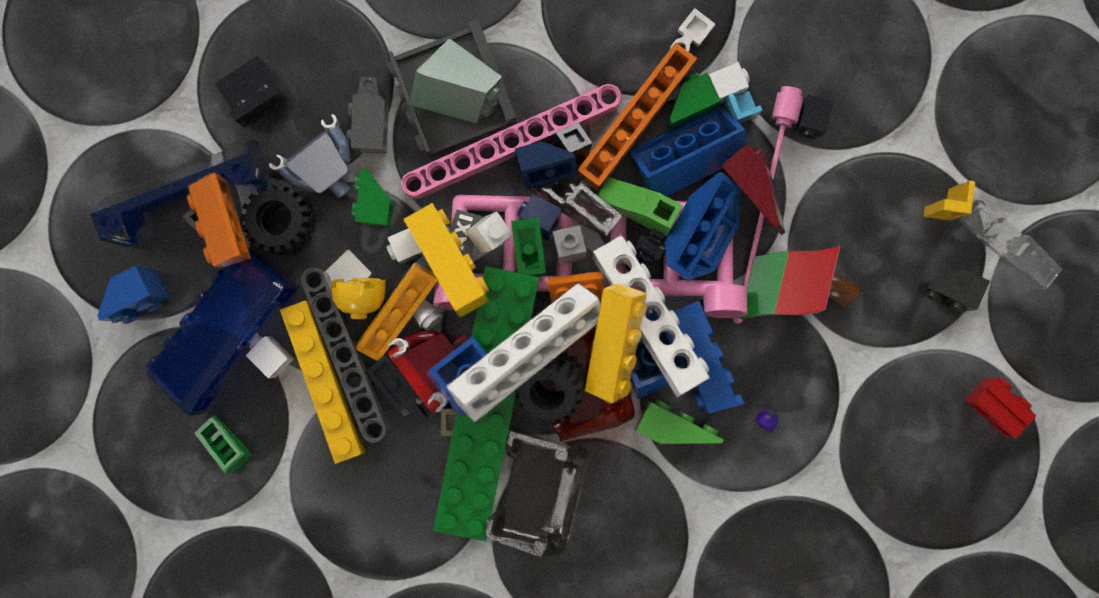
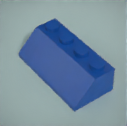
M719 105L629 150L628 154L645 188L668 197L670 194L723 169L722 165L748 144L745 129L722 105Z

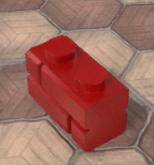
M987 377L966 398V402L1004 437L1015 439L1036 418V414L1030 410L1032 405L1023 397H1016L1010 391L1011 385L1004 379Z

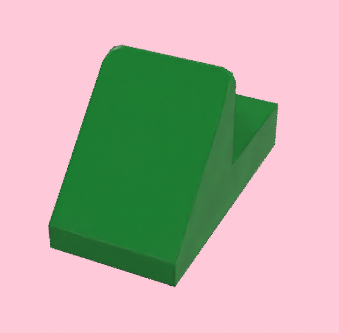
M539 218L511 221L518 273L525 275L546 273Z

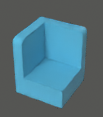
M749 91L737 96L730 94L723 102L725 109L739 124L758 117L763 111L761 105L755 107Z

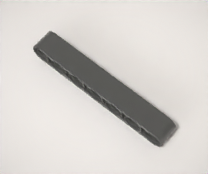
M309 268L302 274L301 283L361 434L368 442H379L389 434V422L372 380L366 373L367 368L360 351L356 350L357 343L346 315L336 307L332 300L331 278L328 273L318 268ZM315 274H320L322 278L321 284L314 288L311 285V278ZM325 298H329L332 306L328 312L324 313L320 305ZM334 323H339L342 331L335 338L332 336L330 329ZM345 347L349 348L352 353L351 359L348 362L342 361L340 353ZM354 372L360 374L362 382L358 387H354L350 383V376ZM363 397L370 399L372 403L369 412L363 411L360 407V401ZM373 422L380 424L382 427V433L379 437L373 436L370 432V425Z

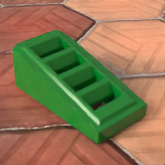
M213 415L195 432V435L224 473H236L253 457L245 445L217 415ZM217 428L218 431L209 439L207 435ZM223 436L224 439L216 446L215 443ZM230 445L231 448L223 454L222 451Z

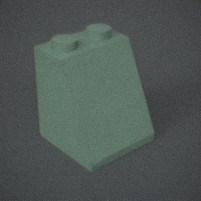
M449 38L416 71L409 103L415 107L477 124L483 116L487 118L494 110L495 104L493 102L501 91L499 84L502 76Z

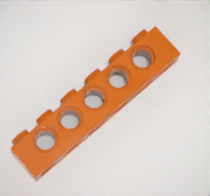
M675 42L579 167L577 176L596 191H599L606 179L612 174L693 68L697 58Z

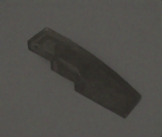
M521 175L519 177L518 182L525 186L523 177ZM568 178L529 189L539 198L560 208L561 213L605 237L623 218L620 213L584 184L580 183L577 186Z

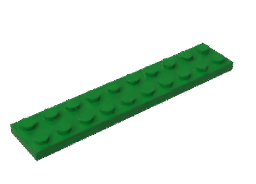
M488 266L485 267L483 280L489 289L485 293L489 302L477 308L472 336L487 354L531 321L540 277ZM514 391L476 422L467 414L460 417L456 413L433 531L486 542L516 396Z

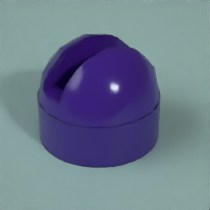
M765 409L757 415L754 421L762 428L773 433L778 424V416L775 413L772 418L769 417L768 414L771 410Z

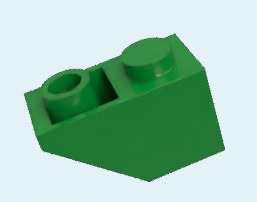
M361 168V173L356 176L355 191H358L357 202L354 201L352 205V217H355V222L359 225L391 228L394 202L367 169Z

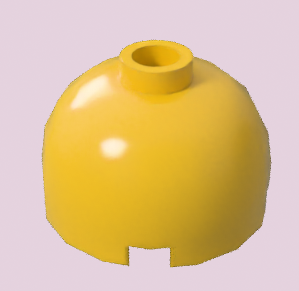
M344 278L331 280L332 300L342 312L350 313L351 319H366L367 313L375 312L382 306L386 294V280L381 281L379 278H352V280H348V283H344Z

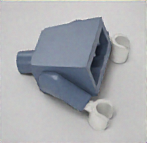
M332 114L333 124L326 125L323 119L321 120V124L325 129L324 132L288 160L280 155H276L281 160L280 165L276 167L270 163L269 166L271 169L279 172L294 188L309 193L316 191L320 194L329 187L337 198H340L350 189L342 179V176L349 171L347 165L350 163L351 157L349 142L341 130L336 116Z

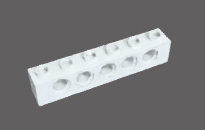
M621 235L593 251L592 259L598 269L602 271L603 277L609 286L617 283L628 287L639 286L644 290V293H647L645 302L647 309L655 310L659 315V319L650 321L644 315L640 327L642 332L641 339L676 397H679L710 378L707 374L709 368L701 357L697 358L693 352L694 344L687 334H682L678 327L680 322L676 314L672 310L668 311L664 305L665 297L658 287L654 288L649 280L651 275L647 267L643 263L640 265L635 258L637 253L634 246L629 240L626 242ZM625 263L630 267V272L621 274L617 271L616 265ZM662 332L669 333L673 338V343L671 345L663 344L659 339V334ZM683 356L687 360V368H677L674 364V357Z
M579 283L450 383L447 388L455 402L476 422L597 324L601 305L599 298Z

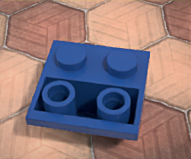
M134 266L110 278L97 315L99 320L128 324L139 319L138 314L146 310L152 312L163 307L162 302L170 299L157 270Z

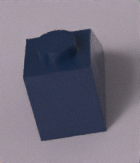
M542 141L515 148L526 189L578 175L575 156L572 152Z

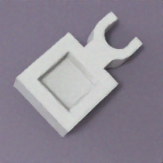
M694 8L678 29V33L683 37L676 39L670 49L675 42L684 46L688 52L692 43L699 47L715 27V23Z

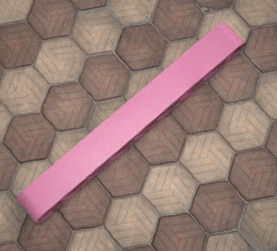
M612 84L600 86L404 175L401 182L402 189L410 198L422 199L517 156L515 148L540 141L544 143L554 139L555 133L578 122L582 127L617 110L621 99L620 90ZM605 94H611L615 98V102L605 104L601 97ZM580 105H587L590 107L591 113L581 115L577 108ZM561 115L567 119V123L563 126H557L554 124L553 119ZM539 126L543 129V133L539 137H533L529 134L530 128ZM509 137H516L519 140V144L514 148H508L505 145V141ZM488 147L494 149L495 154L490 159L481 157L483 149ZM460 159H469L471 162L467 169L460 170L457 168V162ZM437 169L446 171L445 178L440 181L433 179V173ZM420 180L422 183L421 188L416 192L409 191L410 182Z

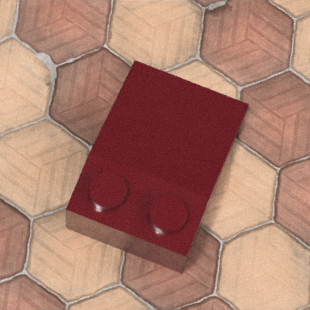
M746 144L725 162L722 167L782 236L785 233V228L773 178L768 169L771 164L758 147L753 150Z

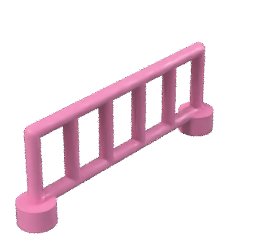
M457 195L452 201L451 225L457 209L465 212H505V223L512 232L511 221L519 220L517 213L521 204L524 201L528 202L531 197ZM539 197L561 209V219L558 222L557 230L573 227L574 214L611 215L610 242L621 235L626 241L627 217L595 201V199ZM676 201V202L682 204V205H683L682 209H683L687 201ZM512 234L504 241L503 270L518 273ZM733 238L717 266V281L680 280V275L667 266L666 252L663 256V279H649L653 287H658L663 295L703 296V309L707 317L738 318L747 315V288L733 284ZM557 260L556 276L532 275L540 277L537 292H549L548 278L572 275V263L559 265ZM617 264V271L621 274H626V264ZM474 274L476 279L480 276L483 279L484 274ZM603 277L605 288L609 287V285ZM437 281L434 285L433 305L440 309L454 310L439 281ZM639 286L631 287L633 289L644 292V290Z

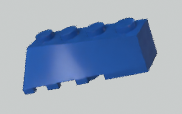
M697 301L673 310L679 319L680 324L678 327L682 334H687L694 344L693 352L697 358L701 357L709 368L707 374L710 378L695 387L697 394L694 395V399L698 409H703L705 413L710 414L744 404L741 395L735 396L731 387H733L735 381L731 372H728L726 367L722 368L720 362H723V354L718 344L710 339L713 336V331L700 302ZM683 357L685 364L687 366V360Z

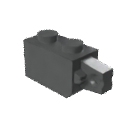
M361 77L358 93L353 95V102L348 104V117L352 119L351 129L347 130V140L349 145H351L350 148L355 153L387 154L389 107L380 96L378 79L375 77Z

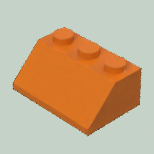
M212 173L189 185L191 194L187 195V199L192 211L196 210L199 219L195 224L199 236L204 237L207 245L203 249L207 262L209 264L212 263L213 267L221 268L251 259L228 181L217 173Z

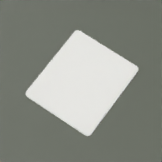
M347 250L325 271L331 280L344 278V283H348V280H352V278H368L371 275V272L350 250Z

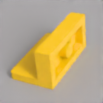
M967 181L949 188L947 199L925 206L924 217L950 221L971 214L975 181Z

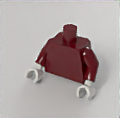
M436 330L418 331L402 339H394L388 344V347L393 344L397 345L399 352L392 356L398 357L403 353L406 355L434 393L428 400V404L432 400L439 401L440 406L436 412H440L446 405L447 400L426 373L469 338L463 332L451 341L446 333L440 334Z

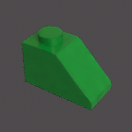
M694 73L683 80L684 83L678 92L667 123L669 129L718 106L720 99L707 73L700 76L698 73Z

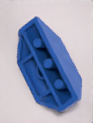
M722 172L717 173L689 197L665 240L667 266L685 280H692L714 272L739 227L740 205L738 196H740V187Z

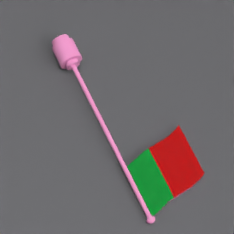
M781 87L780 92L777 93L771 118L776 121L775 124L777 126H780L770 168L773 179L785 128H791L792 124H797L799 120L803 97L801 96L802 90L795 87ZM760 212L743 286L747 288V315L732 318L733 322L740 324L743 321L742 319L768 314L806 315L824 311L829 297L840 245L819 251H781L755 256L764 221V215Z

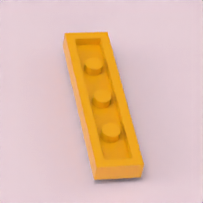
M414 262L357 342L356 350L379 361L389 349L388 344L397 338L438 281L435 274Z

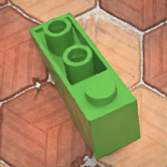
M609 177L595 201L627 218L664 234L666 238L683 207L682 204L658 192Z
M658 399L655 404L648 401L634 428L635 431L660 444L723 443L724 441L717 436L718 430L704 424L703 428L694 425L695 418L683 412H680L679 416L669 412L671 406Z

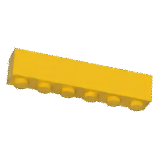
M305 300L281 309V315L335 464L365 453L367 450L309 301Z

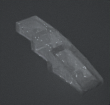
M975 200L972 204L971 214L962 216L959 220L999 257L1044 290H1047L1062 271V268L1031 236L1022 235L1006 218L998 217L982 200Z

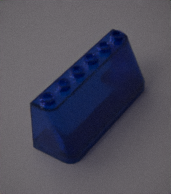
M250 248L248 250L251 259L228 265L224 270L216 273L212 279L213 285L210 289L204 291L197 298V306L191 313H187L179 323L180 328L175 334H171L164 341V349L159 355L154 356L146 366L148 369L146 375L188 416L203 414L219 394L215 387L275 308L277 306L285 307L300 287Z

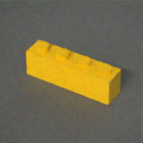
M433 203L404 219L406 225L458 316L461 318L489 302L485 295L489 289L481 276L477 279L475 278L471 270L476 267L468 253L463 256L460 252L459 247L463 246L456 232L449 233L446 225L450 224L443 209L437 211Z
M620 283L603 289L585 387L586 392L611 403L627 396L631 389V372L636 364V347L642 334L640 330L641 322L647 310V305L645 304L647 293Z

